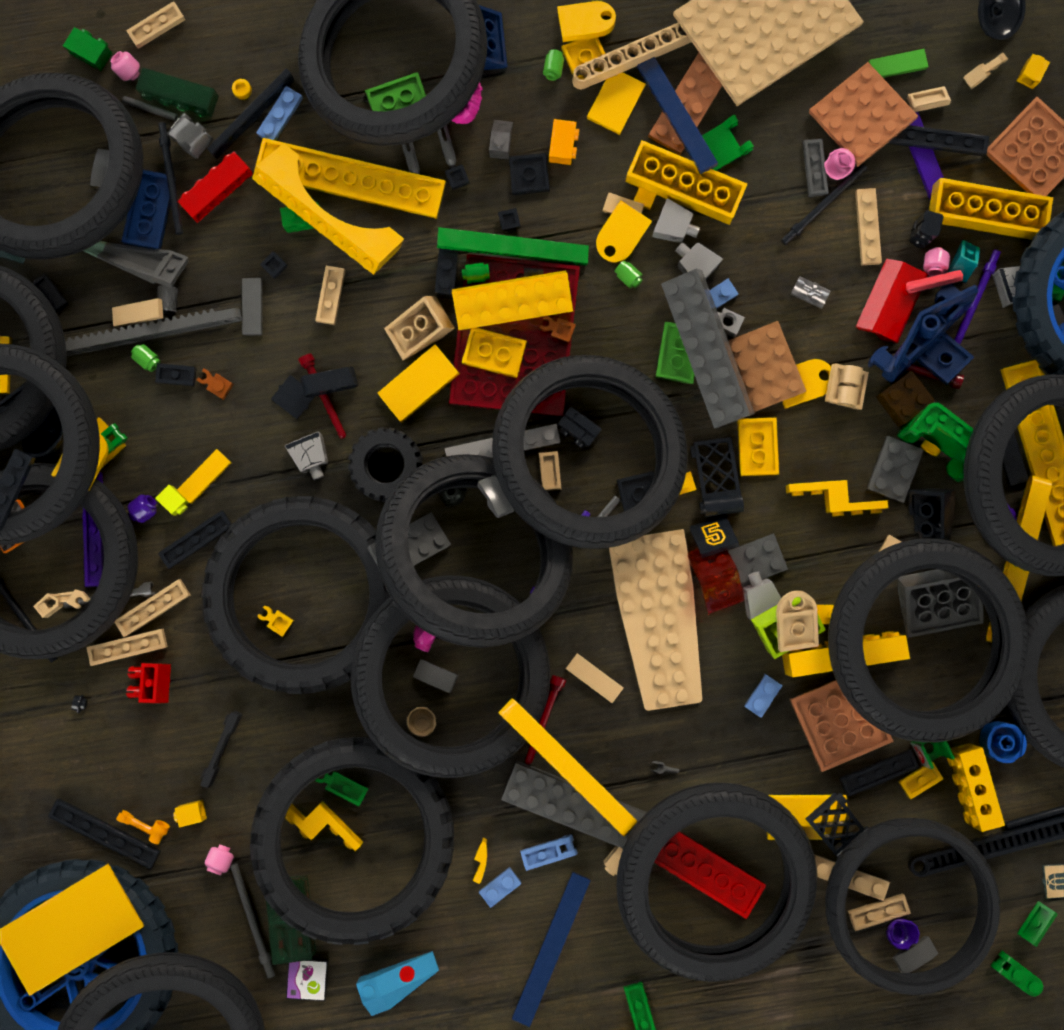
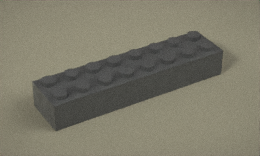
M696 268L662 283V288L714 428L722 427L755 414L703 271Z
M515 761L502 795V801L624 848L634 827L625 836L621 835L565 779L520 761ZM618 801L638 822L647 813Z

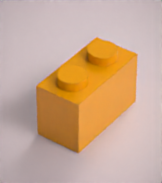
M554 119L549 152L550 163L571 165L572 159H576L577 147H574V140L578 141L579 129H576V122Z

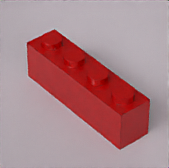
M235 152L227 154L218 166H214L209 170L208 175L196 181L191 190L184 192L180 196L178 203L198 223L252 176L253 172Z

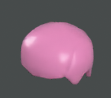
M839 148L829 154L828 159L824 163L826 174L835 180L847 177L855 167V157L848 149Z

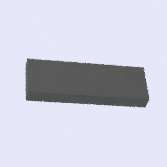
M823 139L804 140L802 144L808 197L827 196L829 192L827 174L824 167Z
M242 278V334L244 336L263 335V285L261 278Z

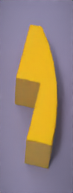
M485 838L482 839L474 857V860L480 862L473 877V881L478 884L482 881L487 863L488 844Z

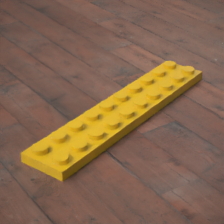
M263 138L256 165L279 148L283 142ZM284 143L299 155L298 173L304 188L435 219L438 217L446 185L445 180Z
M1036 360L1001 369L1006 390L1026 379L1045 375L1039 368ZM1046 405L1029 414L1017 427L1031 474L1052 480L1044 517L1052 544L1057 546L1064 544V437L1054 405Z

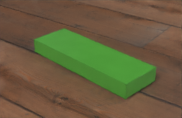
M925 49L868 61L883 78L925 70L929 67Z

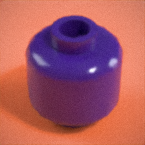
M139 495L128 504V515L133 521L145 523L157 513V502L150 495Z

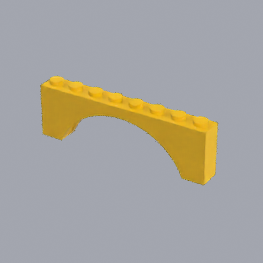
M283 143L256 165L252 177L253 180L373 275L399 251L404 238L390 227L369 229L353 226L333 217L318 206L306 192L298 173L299 155Z

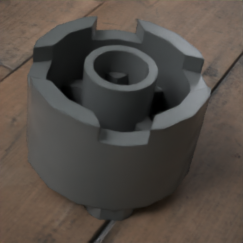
M183 113L170 128L167 135L174 142H177L185 152L198 159L213 141V138L205 132L206 129L199 123L194 124L193 120Z

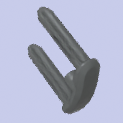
M445 125L444 131L447 141L443 140L441 129L437 133L445 162L450 168L456 166L457 159L448 127ZM413 142L409 143L411 151H407L406 144H402L409 172L420 174V166Z

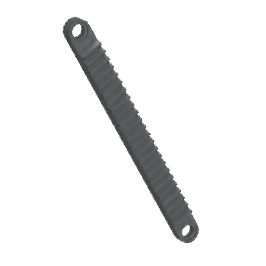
M232 308L215 312L213 309H210L209 313L203 310L201 315L195 312L194 316L188 313L187 317L180 315L178 319L173 316L172 320L165 318L164 322L158 319L157 323L150 321L149 325L143 322L142 327L139 324H135L134 328L128 325L127 330L124 327H120V331L113 328L112 332L105 330V334H103L101 331H98L97 335L91 333L90 337L83 334L82 338L76 336L75 340L68 337V340L65 341L67 356L240 322L242 320L241 310Z

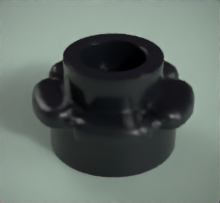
M83 694L81 696L75 695L72 702V710L77 711V713L85 710L88 699H85Z

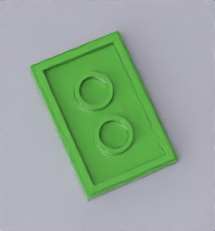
M418 72L365 90L372 111L401 109L418 102L426 96Z
M665 322L655 378L693 384L695 375L676 323Z

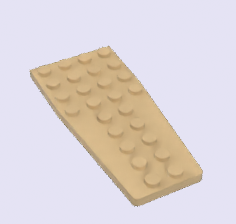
M684 529L643 535L632 542L609 548L617 601L644 708L650 711L700 703L702 701L694 590Z

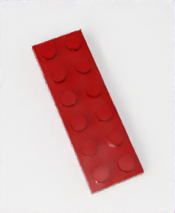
M680 831L665 844L654 862L745 919L748 918L766 887V884Z

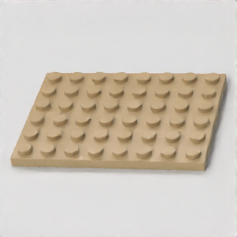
M691 0L673 13L675 19L736 106H739L857 29L864 22L849 0Z

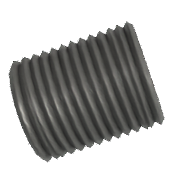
M164 285L158 286L157 298L162 299L163 313L176 314L179 289L176 287L169 288Z

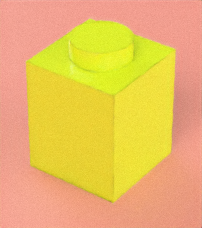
M168 485L155 498L175 516L177 514L181 515L188 508L186 505L189 502L171 485Z

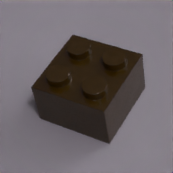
M913 371L902 376L876 396V399L898 427L906 424L927 405L935 402Z

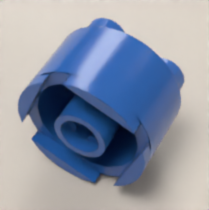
M1002 721L991 722L984 725L980 733V747L983 748L984 754L991 759L1002 763H1013L1019 757H1022L1026 751V737L1013 724Z

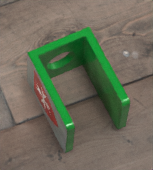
M947 741L910 742L921 765L929 769L934 768L931 761L941 756L949 759L955 758ZM925 743H931L933 746V751L930 754H927L923 746Z

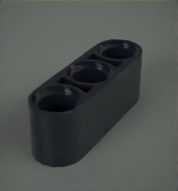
M352 366L313 373L300 378L306 398L349 390L358 386L355 370Z

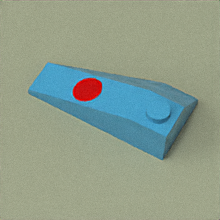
M431 951L361 976L356 986L363 1005L370 1015L373 1016L391 1009L437 973L439 968L434 953Z

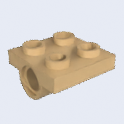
M832 364L825 402L861 410L869 372L863 371V368L858 366Z

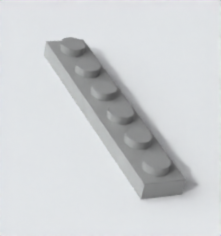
M556 424L524 432V451L560 443ZM493 438L445 448L446 456L471 454L493 458Z

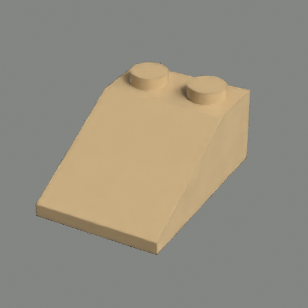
M424 296L384 329L402 360H406L442 339L455 327L437 297Z

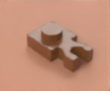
M544 316L543 320L548 321L549 326L544 327L541 325L539 330L543 332L551 331V337L569 344L576 324L560 318L557 319V322H554L549 316Z
M203 368L202 372L207 374V378L202 380L198 377L197 381L201 384H208L206 389L224 400L234 384L217 373L213 377L208 370Z

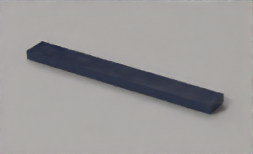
M653 57L638 64L639 72L696 165L699 173L702 174L717 167V160L656 58Z
M572 871L517 1003L512 1020L530 1027L591 881L589 878Z

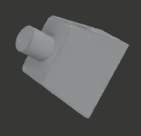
M667 198L652 237L682 243L685 234L696 238L700 227L690 223L693 216L692 212Z
M682 242L675 250L682 257L678 263V268L683 274L697 268L703 271L705 279L714 272L723 260V258L700 243H696L690 249Z
M759 572L749 574L748 577L751 584L743 587L746 614L750 620L776 606L781 599L773 582L769 579L762 580Z

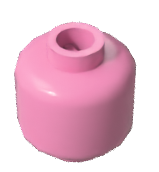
M119 51L111 58L112 71L123 81L130 79L133 81L139 76L140 64L130 53Z
M940 247L926 252L923 264L924 271L931 277L946 273L949 269V253Z
M220 844L218 848L212 847L205 860V866L208 867L207 871L218 875L228 872L234 858L233 854L229 852L230 848Z

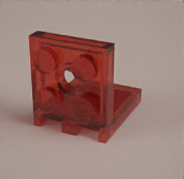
M698 549L688 552L687 557L700 583L708 614L745 601L739 572L728 550L705 558L701 557ZM709 560H715V561L712 562V563H708V562H707V561H709Z

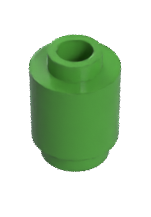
M550 50L546 55L543 75L548 80H557L562 75L564 57L561 51Z
M622 261L614 271L617 277L630 289L632 287L637 288L643 281L641 279L643 274L630 262Z
M145 344L136 345L131 351V358L145 370L153 372L157 368V363H161L158 359L159 357Z

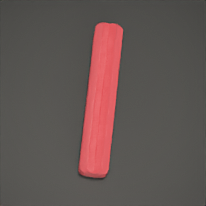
M961 270L907 282L906 290L911 294L960 282L963 280V273Z

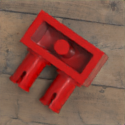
M141 663V667H129L128 672H135V674L128 673V677L130 679H140V686H128L126 691H134V693H126L128 698H139L138 703L169 702L171 664Z

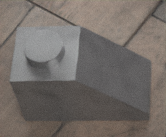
M494 120L489 147L490 158L509 160L513 122Z

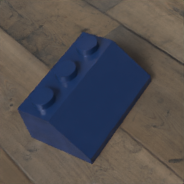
M479 5L487 34V56L484 70L506 68L508 66L502 13Z

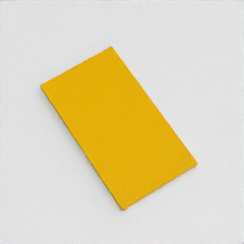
M108 863L0 929V945L30 996L143 928L144 924Z

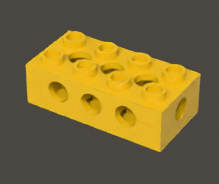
M970 743L950 748L955 758H947V761L954 771L952 778L955 785H958L960 792L958 793V799L965 810L963 812L965 822L981 832L1005 826L983 748Z

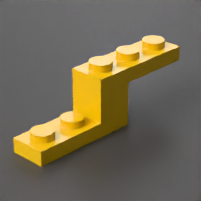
M847 480L786 485V493H792V496H803V492H811V495H820L824 491L826 513H832V516H844V512H851V515H861L863 511L870 510V514L882 513V509L888 508V500L849 503Z
M323 801L307 817L293 804L288 809L285 817L286 820L292 825L295 824L300 829V834L306 839L312 840L329 824L331 832L336 836L340 835L344 839L343 843L350 850L353 848L356 851L363 843Z

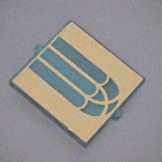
M1064 864L1042 865L1044 878L1042 883H1044L1045 898H1064Z

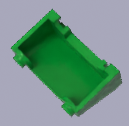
M931 403L907 423L897 434V437L906 443H914L921 436L951 458L946 466L947 474L957 482L964 481L965 454L973 428L942 404Z

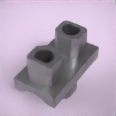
M799 276L791 295L822 309L831 291L818 285L816 282L813 283Z

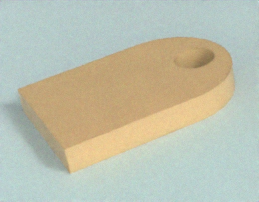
M792 591L785 594L778 602L776 609L778 650L784 652L818 647V613L815 600L803 591ZM796 597H800V603L796 606H793V599Z

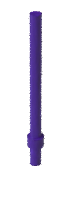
M993 250L989 262L983 268L984 273L978 284L977 296L972 306L966 311L954 339L959 345L964 338L990 276L994 274L997 268L996 263L1001 254L999 250Z

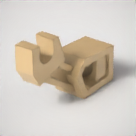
M1002 53L986 65L984 63L978 65L963 78L972 90L991 74V70H996L1008 58Z
M76 589L73 592L47 593L33 607L42 618H48L61 609L64 602L79 609L82 607L78 603L79 598H82L84 602H88L90 598L84 591ZM51 599L56 600V604L53 607L48 603Z

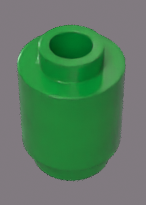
M466 264L465 269H462L463 281L467 280V284L485 282V280L490 279L488 264Z

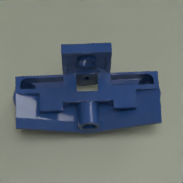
M955 283L942 286L935 295V305L919 312L906 340L896 354L892 356L887 352L889 347L883 346L871 356L868 361V368L870 369L875 364L883 371L882 377L893 384L915 361H918L947 386L974 359V356L945 332L972 306L978 293V287L973 285L963 291H959L954 287ZM947 355L950 357L951 362L944 363L940 357Z

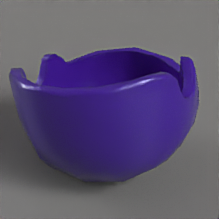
M896 919L887 927L886 937L889 943L896 949L909 950L913 944H917L919 941V929L910 920Z

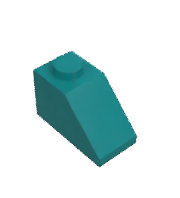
M962 240L950 265L949 272L961 270L963 273L962 282L966 283L978 265L980 248Z

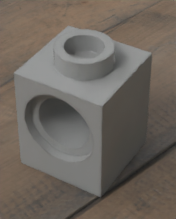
M724 308L721 313L718 312L726 335L735 338L745 317ZM723 319H730L732 326H725Z

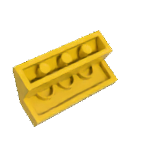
M769 795L791 812L804 829L809 840H822L805 818L831 795ZM837 801L831 805L830 810L836 809ZM840 814L839 821H845L846 814ZM828 815L827 822H833L834 815ZM819 816L813 822L821 823L822 816ZM838 826L836 833H842L843 826ZM826 827L824 834H830L832 827ZM767 832V839H768V840H775V839Z

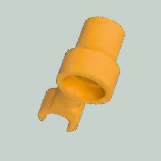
M125 810L122 813L119 812L116 818L121 823L130 824L149 834V841L154 844H160L163 836L167 834L170 828L168 823L161 820H156L153 827L134 818L133 815Z

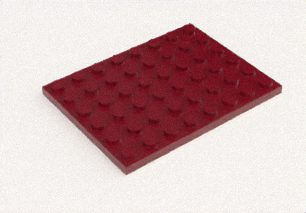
M467 254L466 264H488L490 279L485 280V282L467 284V280H464L463 287L523 278L524 268L543 269V274L566 270L573 311L548 316L554 322H557V319L560 318L574 323L580 266ZM544 316L477 327L527 341L518 377L513 378L462 364L471 328L458 330L454 367L460 374L452 380L449 404L500 410L508 394L527 374L550 361L570 356L571 340L568 344L551 337V331L543 332L539 330L541 325L544 327L549 326V322L543 320ZM566 389L543 400L531 414L563 417Z

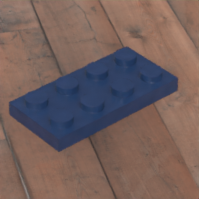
M143 170L137 196L127 213L122 236L124 244L161 249L171 205L166 174Z

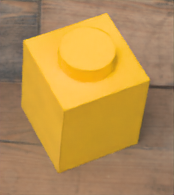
M1032 54L1025 62L1016 81L1034 89L1040 83L1050 62L1040 55Z
M203 800L183 804L175 808L174 820L178 823L179 828L207 819Z

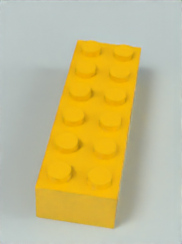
M641 140L625 181L730 225L747 186V183L713 169L700 174L693 161Z
M940 178L933 184L929 211L943 214V225L1032 240L1037 232L1050 222L1053 197Z
M566 270L452 289L458 330L573 311Z
M893 631L882 632V636L874 634L863 635V651L867 666L910 659L906 635H900L899 632ZM825 641V645L819 644L818 647L791 650L782 655L785 675L791 677L833 671L829 657L828 641Z

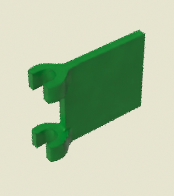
M732 115L725 122L702 135L718 162V166L712 168L715 171L753 151L754 146L750 140L739 146L730 129L738 125V119L735 115Z

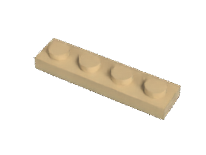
M876 188L857 189L855 191L861 266L881 264Z
M178 579L116 619L114 623L123 637H127L191 596L182 580Z
M158 629L86 648L90 666L167 648L168 646L164 629Z
M814 854L817 877L828 881L836 862ZM856 870L848 888L884 901L890 882Z

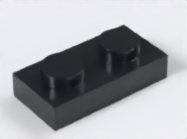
M157 363L155 382L159 384L195 386L197 368L195 366Z

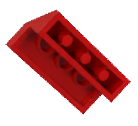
M886 259L857 322V329L875 333L881 340L898 343L921 292L908 293L906 283L927 278L928 274L903 261Z

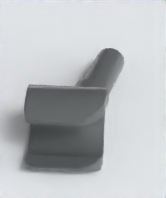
M658 761L652 762L658 765L656 770H651L654 773H679L677 768L665 766L664 763Z

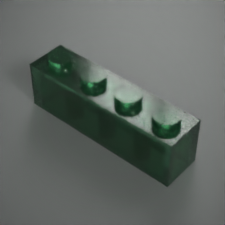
M142 68L136 90L145 100H157L165 106L174 105L179 110L185 112L188 110L194 111L195 114L201 117L206 115L213 116L219 97L213 88L146 68Z

